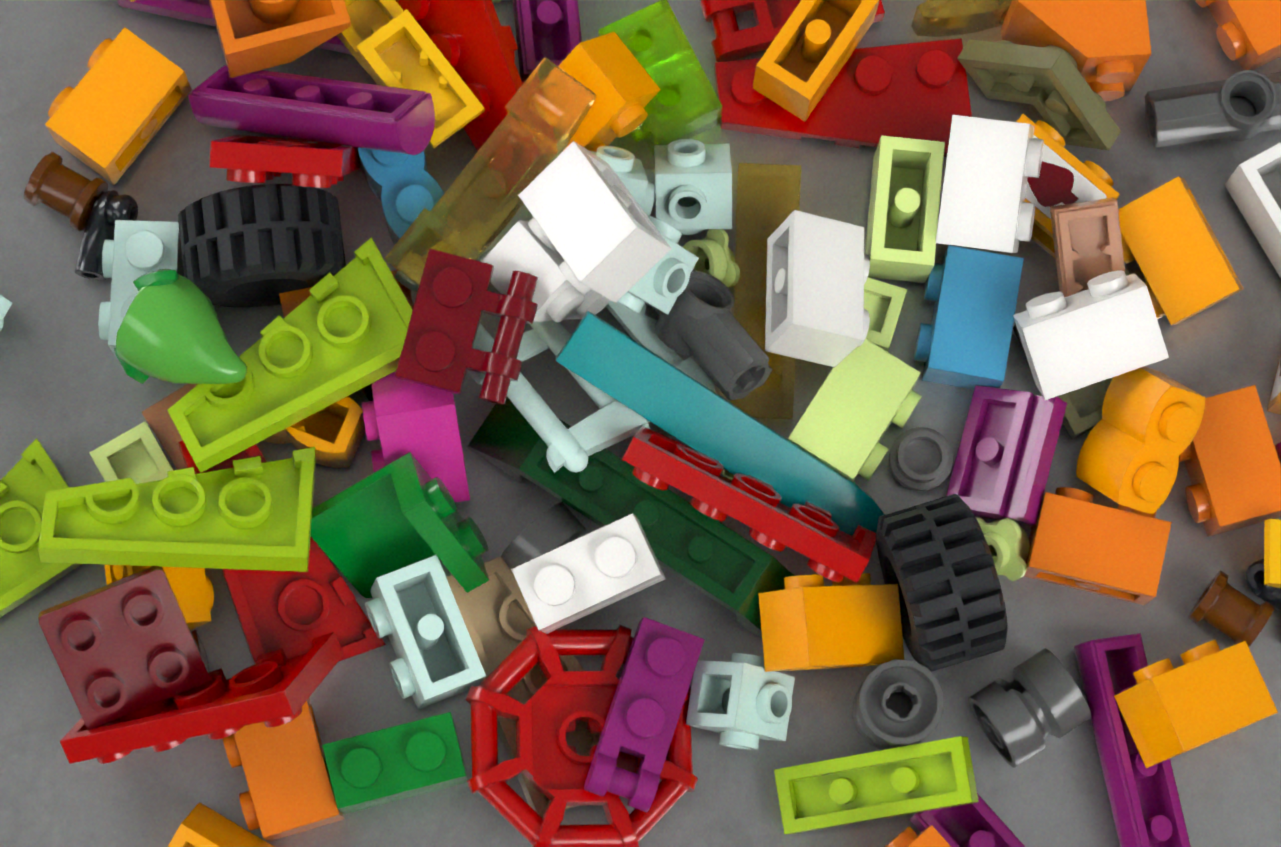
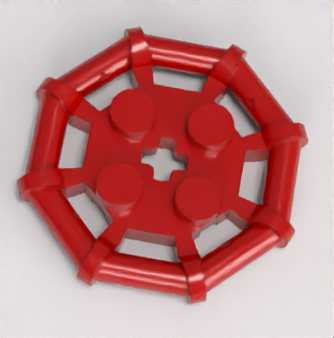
M619 624L617 629H556L547 634L539 631L537 626L528 628L526 630L527 637L478 687L470 686L465 700L471 704L472 778L467 781L472 794L478 792L532 847H639L638 843L674 804L686 792H694L698 777L693 774L691 726L686 725L691 686H689L660 774L656 795L648 812L634 808L629 814L619 795L607 791L603 797L584 790L585 781L597 745L589 748L588 756L578 755L576 747L567 744L566 734L572 733L575 730L577 721L587 722V728L590 733L601 736L619 683L616 674L622 663L625 665L633 641L631 636L632 629ZM559 655H604L600 671H563ZM538 664L547 678V682L525 704L506 695ZM497 716L516 721L517 758L506 760L499 764ZM619 751L616 767L637 773L641 759ZM523 773L529 779L531 786L550 800L543 816L541 817L506 782ZM603 805L608 823L560 825L566 806Z

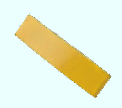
M344 0L351 21V27L336 36L376 84L431 93L435 111V125L429 144L433 149L485 111L479 100L407 9L403 11L396 0Z

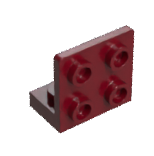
M152 566L45 609L38 615L39 625L88 731L211 681L204 646L197 631L190 630L163 567Z

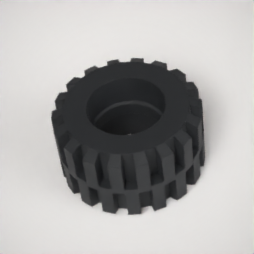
M292 184L244 186L203 197L186 206L178 214L184 277L199 287L211 300L212 305L223 307L281 304L279 293L313 287L328 273L334 276L346 266L338 199L332 193L314 187L294 186Z
M952 494L880 516L876 531V545L885 585L898 584L902 636L914 660L933 672L1005 649L1008 623L998 574L982 529L974 513L960 496Z

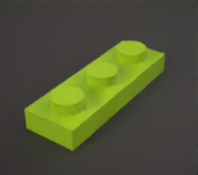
M967 736L952 737L774 769L784 834H796L979 802Z

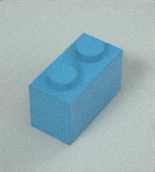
M948 245L941 264L934 263V267L925 285L924 299L935 301L931 324L920 323L915 345L914 360L925 362L922 381L971 390L975 389V385L993 388L1001 387L1005 378L1014 323L1013 315L1016 310L1024 258Z

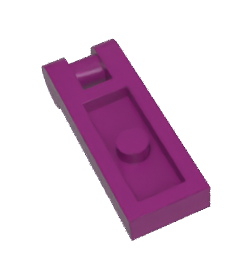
M646 617L639 621L585 781L584 790L603 797L607 791L627 798L628 806L648 812L658 789L660 774L705 639ZM619 751L641 759L637 773L616 767Z

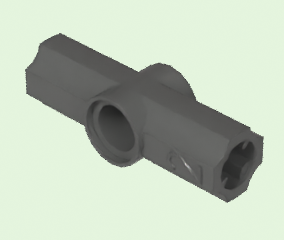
M1243 70L1234 73L1227 80L1148 91L1144 97L1148 137L1151 138L1154 148L1218 138H1226L1230 141H1245L1253 138L1258 132L1281 129V72L1262 74L1254 70ZM1243 96L1248 98L1255 106L1256 115L1245 117L1238 114L1230 104V97Z
M693 268L685 290L677 297L668 315L652 307L660 316L655 323V332L667 347L677 353L693 356L728 400L743 399L755 388L762 386L773 370L768 364L769 358L731 314L730 309L734 304V296L729 288L712 275L695 271Z

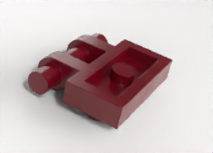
M429 248L396 370V378L460 395L466 372L471 370L485 374L479 399L504 405L510 382L518 381L522 361L518 360L517 356L525 325L533 324L538 304L532 302L538 277L521 271H513L506 295L490 292L488 289L494 271L493 265ZM482 313L500 317L491 352L473 348Z

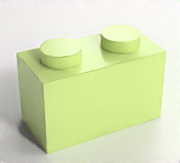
M881 135L873 157L865 253L868 254L870 261L868 277L926 283L935 263L945 142Z
M865 338L861 346L856 347L836 367L832 368L788 437V440L851 482H854L858 475L869 481L889 450L879 443L891 423H894L903 428L922 398L920 394L912 390L921 372Z

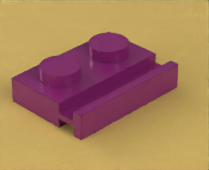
M975 385L946 496L957 494L969 506L974 515L978 517L998 520L1009 518L1023 521L1026 524L1036 525L1067 403L1058 396L1045 400L1043 396L1034 395L1031 392Z

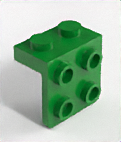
M411 452L312 509L311 537L360 595L365 598H373L370 590L377 577L435 555L467 593L489 581L481 555L489 549L479 527L471 517L464 519L460 515L453 497L439 477L432 479Z

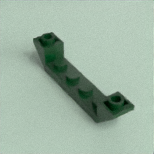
M506 397L504 405H494L467 445L468 449L514 479L521 482L524 477L601 527L633 513L639 519L659 565L737 614L735 622L761 639L762 631L758 593L784 590V578L795 576L773 556L716 519L701 513L688 501L671 490L654 488L636 478L632 473L634 466L623 461L606 448L588 456L587 467L580 472H571L563 465L554 473L546 458L548 446L508 397ZM559 419L567 429L572 427L564 421H562L561 419Z

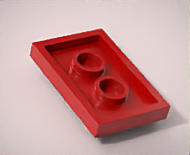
M236 134L211 141L210 168L227 169V181L245 183H266V180H274V177H281V173H292V185L331 188V184L334 185L338 184V181H344V175L359 169L361 161L358 147L296 138Z

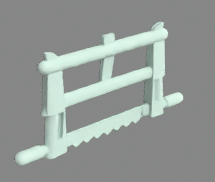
M518 198L485 222L479 218H474L468 227L434 248V250L481 262L518 221L531 220L533 215L523 201ZM418 251L409 252L403 259L404 270L397 271L395 278L408 289L418 291L428 253L424 255ZM609 301L606 305L607 309L634 341L715 392L712 379L691 357L683 360L674 350L667 347L659 339L655 332L657 320L644 315L646 304H644L638 314L617 302ZM533 322V324H530L533 329L523 333L517 359L523 362L549 348L557 356L571 335L560 322ZM479 323L473 348L491 352L494 339L484 329L482 324ZM567 369L600 409L569 429L556 417L555 413L536 390L532 388L521 372L518 381L510 382L507 397L548 446L546 458L554 473L563 465L566 469L575 473L584 470L588 464V456L635 435L642 426L650 429L648 424L650 421L569 369ZM467 370L479 385L483 383L485 374Z

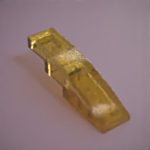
M738 163L734 257L735 263L738 264L740 269V277L738 283L733 286L734 304L732 306V315L768 356V364L773 370L762 386L755 388L743 399L729 400V402L754 418L793 419L796 358L765 351L767 239L794 210L799 211L801 165Z

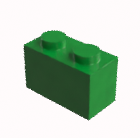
M451 712L322 745L337 809L343 815L465 784L469 780Z

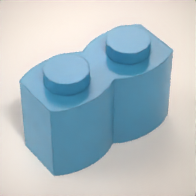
M358 147L366 181L374 195L382 202L388 232L395 247L404 257L413 251H418L425 255L428 253L429 248L434 249L453 236L445 194L438 182L428 173L424 150L417 155H408Z

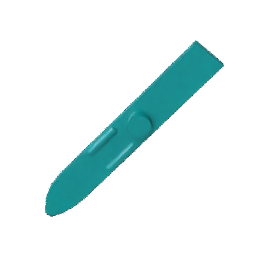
M587 311L556 356L555 360L689 447L718 460L724 469L733 475L736 473L750 475L772 485L773 489L781 496L779 503L790 508L793 504L805 505L806 501L829 511L832 515L831 520L839 526V530L853 536L858 525L876 533L878 518L885 514L872 496L857 484L851 482L813 455L593 313Z

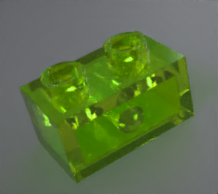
M660 0L598 29V37L615 31L661 89L644 107L648 113L647 118L630 133L636 143L645 139L654 156V145H668L675 140L690 139L720 124L722 105L667 0Z

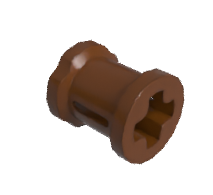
M51 152L41 159L32 172L24 191V200L33 206L39 203L48 206L69 218L72 228L79 232L83 231L95 199L108 191V183L101 178L89 180L63 165L62 157Z
M1220 570L1205 588L1189 613L1188 618L1195 623L1201 620L1209 623L1234 641V645L1246 641L1248 647H1250L1266 625L1275 607L1267 601L1262 604L1256 603L1228 583L1229 575Z

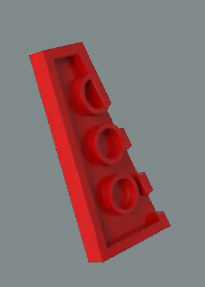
M396 0L403 11L407 9L485 108L483 113L463 128L505 197L519 195L558 157L531 81H521L515 64L514 51L518 49L510 25L501 26L492 0Z
M962 38L856 48L805 122L752 88L756 65L761 58L715 62L714 75L721 129L801 140L802 137L835 141L834 145L859 148L860 145L877 147L881 135L945 142L944 157H947L952 115L972 117L966 69L957 59L963 50Z
M644 426L634 435L622 458L623 461L635 466L632 473L642 482L660 490H667L669 485L692 496L690 504L701 513L720 521H725L727 516H730L751 527L749 535L760 544L780 552L784 551L787 546L809 558L807 565L827 579L842 582L843 578L847 577L857 583L870 560L876 543L875 532L860 525L857 526L853 536L840 531L839 526L831 520L832 515L829 511L807 501L805 505L793 504L791 508L779 503L781 496L773 489L772 485L750 475L747 476L739 473L734 475L732 481L720 476L724 467L718 460Z
M184 441L178 442L186 468L194 467L195 474H199L200 471ZM255 444L202 473L233 468V460L260 456L261 463L267 461ZM311 536L308 572L221 569L254 665L256 664L257 656L282 648L287 659L307 654L312 648L311 642L313 638L335 632L344 654L339 661L386 645L382 638L377 637L371 622L356 601V597L342 576L339 575L328 556Z
M335 632L312 639V648L307 654L287 659L283 648L257 656L255 665L243 669L229 679H226L222 668L210 671L211 681L89 731L83 718H81L60 740V743L70 764L95 758L98 763L106 764L125 757L132 750L151 746L154 752H162L182 744L188 738L207 734L210 740L222 739L251 724L264 722L265 726L269 728L281 726L294 720L302 713V705L344 654Z

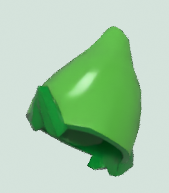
M173 269L152 271L133 281L139 292L130 304L117 331L116 348H114L116 357L127 376L141 384L149 377L172 383L227 384L240 382L245 378L247 374L246 364L228 344L226 334L220 326L211 300L199 287L189 279L177 274V271Z

